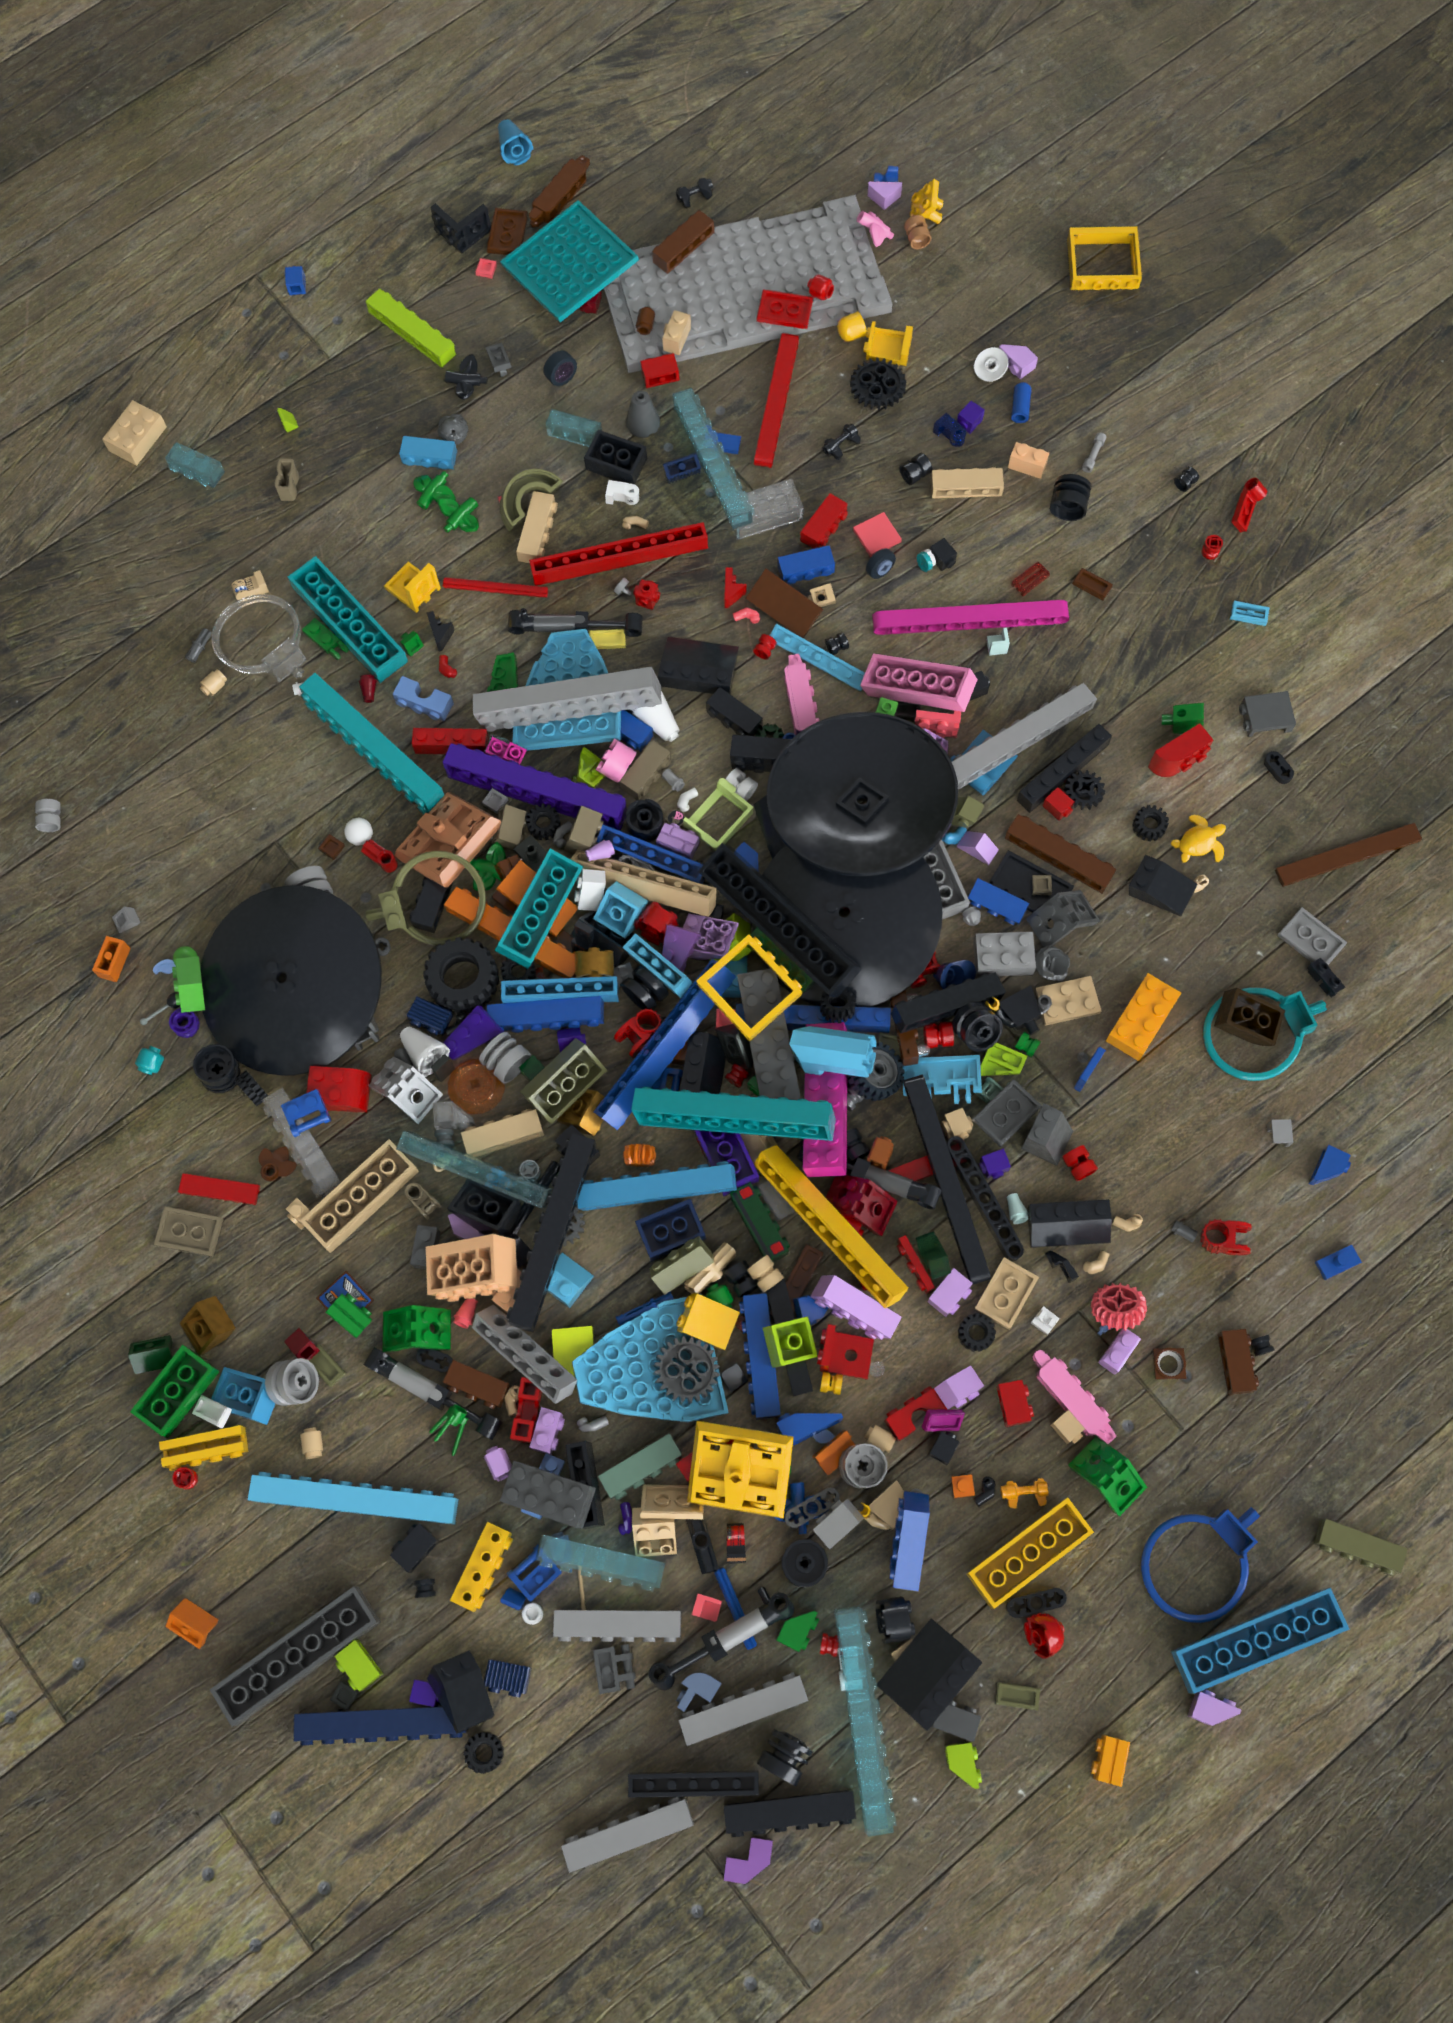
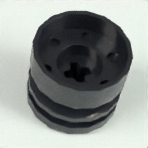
M1076 474L1059 476L1055 480L1049 508L1050 512L1055 517L1066 521H1077L1084 518L1092 488L1090 481Z
M219 1044L203 1047L193 1060L195 1074L208 1091L225 1093L237 1085L234 1079L241 1075V1069L232 1052L227 1047Z
M774 1729L772 1735L777 1737L779 1741L776 1743L770 1739L768 1740L774 1751L772 1753L763 1750L757 1764L788 1783L797 1786L803 1772L796 1767V1764L799 1762L807 1765L808 1761L800 1756L803 1752L811 1757L813 1751L803 1741L793 1735Z

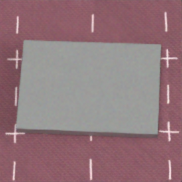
M1303 907L1277 935L1311 963L1322 958L1329 965L1347 944L1344 939Z

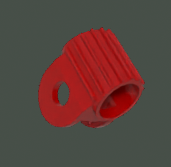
M645 1008V1010H640L639 1013H636L635 1017L629 1019L620 1027L614 1035V1040L621 1043L628 1037L634 1044L629 1055L635 1058L661 1025L662 1019H660V1014L658 1015L657 1011ZM650 1024L654 1026V1029L646 1030L640 1027V1025Z
M1209 1220L1208 1224H1205L1202 1229L1200 1242L1203 1244L1202 1247L1206 1251L1211 1252V1254L1248 1255L1251 1253V1248L1247 1247V1245L1236 1244V1233H1247V1231H1251L1252 1225L1242 1221ZM1210 1230H1218L1224 1234L1226 1241L1219 1244L1212 1243L1208 1240L1206 1233Z

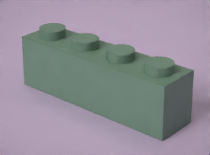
M669 1433L598 1477L610 1499L615 1498L619 1500L627 1495L626 1491L633 1487L635 1490L644 1485V1480L651 1476L654 1479L663 1473L662 1469L668 1465L670 1468L676 1466V1463L682 1458V1454Z

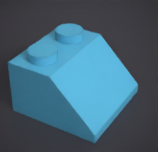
M561 1253L547 1292L568 1308H571L594 1276L564 1253Z

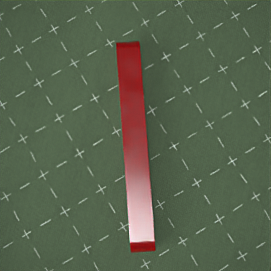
M781 334L754 458L755 466L772 468L797 354L799 335Z

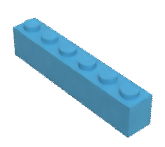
M617 976L501 981V1000L503 1003L601 996L604 1002H619Z

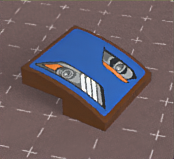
M347 1270L316 1297L326 1310L341 1293L344 1295L349 1293L357 1300L355 1304L360 1309L362 1306L367 1308L374 1301Z

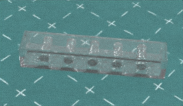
M280 1088L262 1100L265 1104L262 1108L268 1117H273L275 1122L272 1124L278 1133L282 1132L284 1135L282 1141L285 1146L292 1148L294 1153L291 1156L297 1165L301 1163L304 1168L301 1172L306 1180L310 1179L312 1181L311 1189L315 1195H320L324 1199L341 1183V1180L309 1129L301 1132V1135L297 1137L292 1135L281 1107L282 1104L291 1101L287 1092ZM303 1118L296 1120L297 1125L304 1123Z

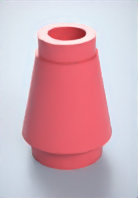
M466 1299L454 1315L455 1319L453 1322L459 1327L468 1329L469 1325H472L478 1301Z

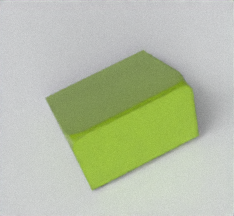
M277 408L285 430L289 432L297 429L298 424L294 415L282 408Z

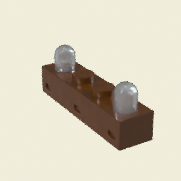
M906 990L890 999L891 1009H894L896 1003L903 1000L905 1002L910 1001L915 996H918V994H906ZM895 1024L903 1065L918 1064L919 1057L927 1056L930 1053V1047L926 1044L917 1045V1028L900 1034Z

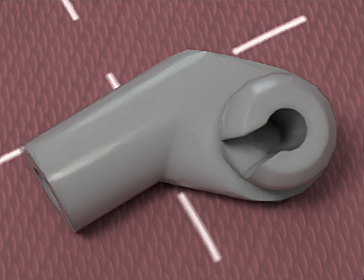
M606 1416L588 1422L586 1417L577 1421L578 1429L582 1432L596 1431L609 1424Z

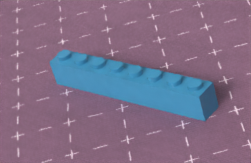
M728 1162L716 1163L717 1166L709 1167V1164L698 1165L697 1169L681 1167L675 1172L660 1170L658 1171L659 1174L651 1175V1172L640 1173L639 1177L623 1175L617 1180L602 1178L601 1182L595 1183L594 1180H586L578 1199V1209L588 1211L737 1190L735 1167L728 1164Z

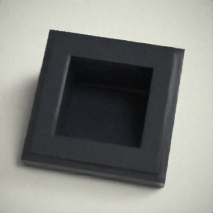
M738 1363L720 1373L721 1378L731 1392L748 1382Z

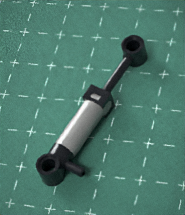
M375 1347L363 1364L441 1411L444 1406L448 1408L454 1404L461 1406L467 1411L465 1417L477 1424L475 1431L490 1440H493L503 1423L486 1412L484 1416L480 1417L450 1399L452 1392Z
M760 1587L758 1593L764 1603L762 1606L717 1632L713 1629L701 1636L705 1647L670 1667L664 1663L654 1664L649 1670V1679L658 1689L662 1691L669 1690L675 1682L674 1674L708 1654L716 1662L727 1656L728 1650L779 1620L791 1618L795 1609L793 1603L782 1592L775 1593L770 1598L765 1587ZM786 1603L783 1609H778L779 1605ZM665 1673L664 1678L661 1679V1680H658V1679H659V1676H660L661 1674Z

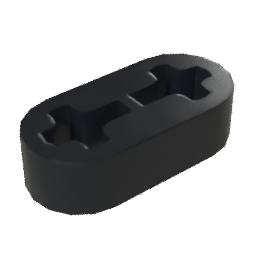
M1271 751L1266 755L1264 765L1279 783H1289L1294 776L1293 768L1276 751ZM1270 759H1272V760H1273V759H1276L1277 761H1276V763H1275V762H1272V763H1271V762H1270ZM1288 773V776H1282L1281 774Z
M421 1348L416 1354L419 1364L441 1373H447L453 1361L449 1355L434 1349ZM429 1352L428 1355L434 1359L433 1361L426 1359L423 1362L421 1355ZM447 1358L449 1366L441 1369L442 1366L437 1363V1360L444 1361Z

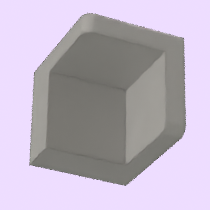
M1291 1119L1271 1120L1267 1124V1132H1272V1142L1274 1144L1284 1143L1285 1147H1289L1293 1143Z

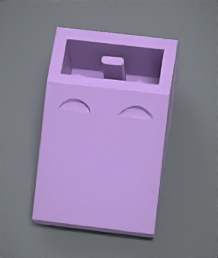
M688 913L683 928L702 934L693 947L695 949L692 955H689L688 958L707 960L724 957L729 951L739 923Z

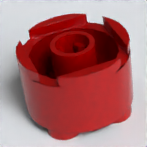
M653 901L643 910L634 923V927L636 930L639 928L642 931L640 935L647 941L655 945L660 943L664 945L667 925L678 927V922L676 921L678 916L672 911L663 909L659 903Z

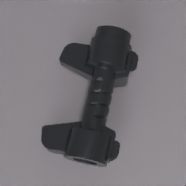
M700 178L697 186L687 189L685 186L677 188L676 197L679 203H682L684 208H690V196L701 192L707 200L712 197V181L710 178Z
M846 424L840 436L836 439H826L824 446H822L826 455L831 454L836 460H839L843 456L839 447L843 441L849 440L860 444L861 438L855 425Z

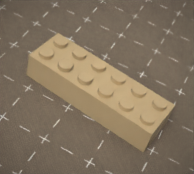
M388 1139L308 1212L300 1222L331 1253L419 1171L394 1143Z

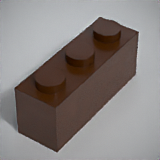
M1246 1329L1221 1331L1217 1335L1228 1395L1256 1391L1259 1381L1257 1375H1254L1253 1370L1255 1359L1253 1354H1250V1335L1247 1334Z
M455 1360L452 1361L443 1381L447 1385V1390L456 1394L458 1391L466 1393L465 1398L475 1402L477 1399L484 1401V1406L493 1410L495 1407H502L504 1397L511 1387L509 1383Z

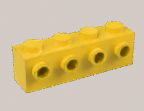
M487 1522L450 1601L472 1612H475L476 1609L480 1610L485 1600L483 1594L493 1584L494 1577L492 1575L495 1569L499 1570L504 1560L501 1556L504 1550H508L513 1541V1538H511L512 1533Z

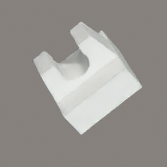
M1043 1306L1031 1324L1045 1335H1048L1060 1318Z

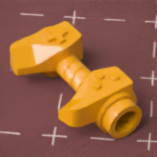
M1042 1478L1033 1482L1031 1486L1018 1487L1013 1481H1008L1005 1486L1000 1487L1002 1499H1007L1009 1508H1017L1018 1497L1021 1494H1034L1039 1506H1044L1047 1503L1048 1486L1047 1482Z

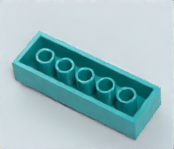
M550 848L494 951L529 968L583 866Z

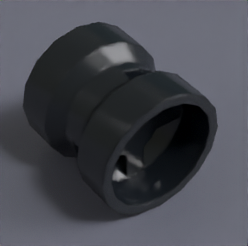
M1186 467L1182 474H1179L1174 479V484L1180 491L1186 492L1191 487V484L1199 480V474L1194 468Z
M843 632L837 633L833 638L825 639L826 647L832 655L838 654L840 650L849 648L848 639Z

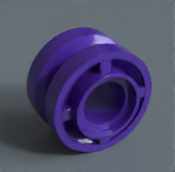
M181 1008L171 1014L169 1026L179 1037L189 1038L199 1030L200 1021L193 1012L181 1013ZM184 1020H188L186 1025L181 1026Z

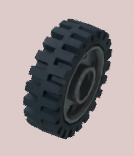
M878 1042L876 1047H872L873 1052L876 1053L873 1071L869 1074L868 1078L847 1075V1077H851L849 1080L850 1085L853 1083L855 1085L853 1090H859L858 1095H865L864 1099H871V1101H881L890 1097L902 1086L901 1082L904 1080L902 1075L905 1071L900 1069L904 1065L903 1062H898L900 1056H894L896 1051L894 1049L889 1050L890 1046L887 1044L883 1046L882 1042Z

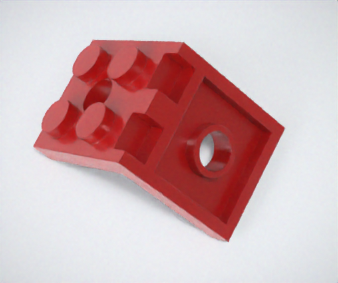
M828 1324L827 1330H822L820 1344L824 1345L823 1350L819 1349L817 1364L821 1365L820 1371L868 1380L874 1339L835 1332L836 1325ZM849 1350L854 1351L857 1355L856 1360L848 1361L845 1358V1353Z

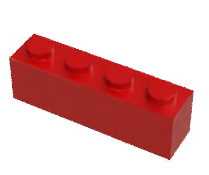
M413 728L412 747L415 754L446 755L451 743L455 745L462 744L468 749H478L485 753L489 744L487 729Z

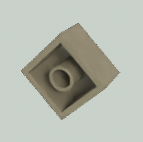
M581 806L575 816L563 850L575 854L577 850L585 852L595 846L596 836L603 825V821H601L602 814Z

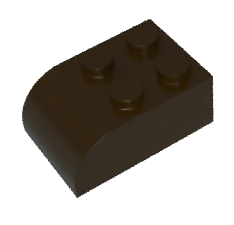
M1233 988L1224 991L1214 1026L1256 1045L1275 1046L1285 1010L1239 988Z

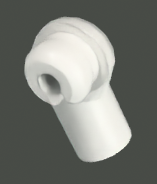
M695 787L680 795L677 806L682 812L688 811L690 808L688 805L689 800L698 796Z

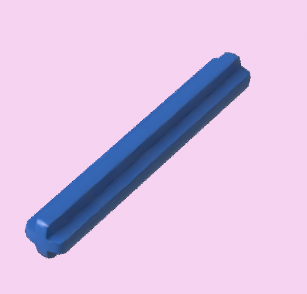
M720 1568L714 1574L734 1621L743 1617L744 1613L726 1570ZM754 1636L743 1641L747 1650L757 1646Z

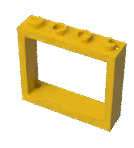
M1137 227L1069 228L1067 244L1071 290L1139 289L1142 274ZM1130 244L1132 275L1077 276L1074 245Z
M748 934L696 982L701 990L750 1042L802 995V986L796 979L792 981L787 976L789 972L783 965L778 966L774 962L776 958L770 951L765 952L761 948L762 943L757 937L752 938ZM748 944L793 991L752 1028L741 1019L707 982Z

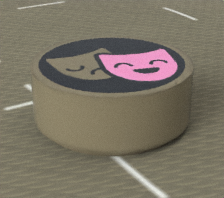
M672 810L667 815V823H675L682 828L685 814L681 810Z

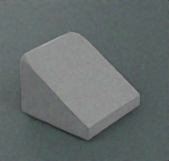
M123 907L112 917L119 933L140 924L135 909L131 907Z

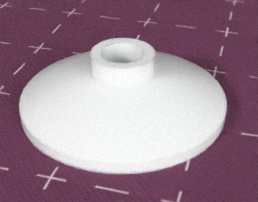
M999 348L985 349L975 360L974 370L976 375L986 382L998 380L1005 374L1008 368V357Z

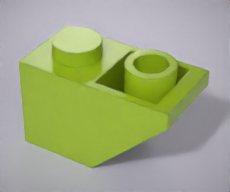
M971 1742L944 1745L948 1769L972 1788L979 1789L978 1783H982L980 1769H976L975 1760H978L976 1746L972 1747Z

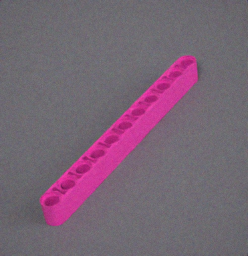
M1051 600L877 611L873 613L872 619L874 633L877 635L1063 624L1069 621L1067 601Z

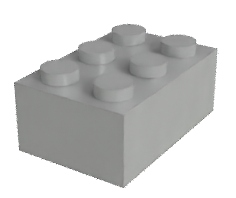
M1033 932L975 934L973 944L976 977L985 973L992 974L995 972L997 976L1034 974L1036 961Z

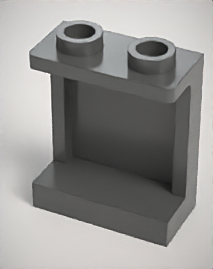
M1288 691L1244 697L1239 705V712L1244 718L1243 728L1245 732L1247 731L1248 737H1252L1256 732L1283 729L1284 733L1292 732L1296 725Z

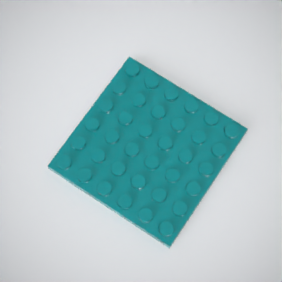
M577 200L500 262L559 322H562L638 262L639 258L635 252Z

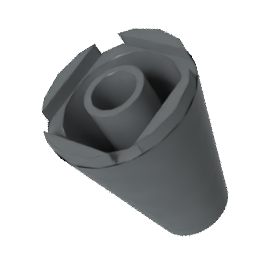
M637 391L633 394L626 417V426L630 433L639 438H646L652 433L655 434L660 427V416L649 394L645 391Z

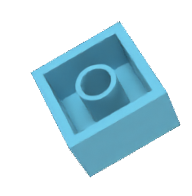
M616 881L607 889L593 919L626 938L634 931V923L645 909L648 900Z

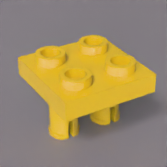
M933 179L928 184H925L921 190L914 193L911 198L910 217L922 215L925 219L927 218L935 224L941 222L942 214L936 211L943 207L944 202L938 198L939 181Z

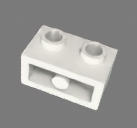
M582 869L581 877L578 876L577 888H579V891L575 890L574 901L578 902V910H598L606 885L605 871Z

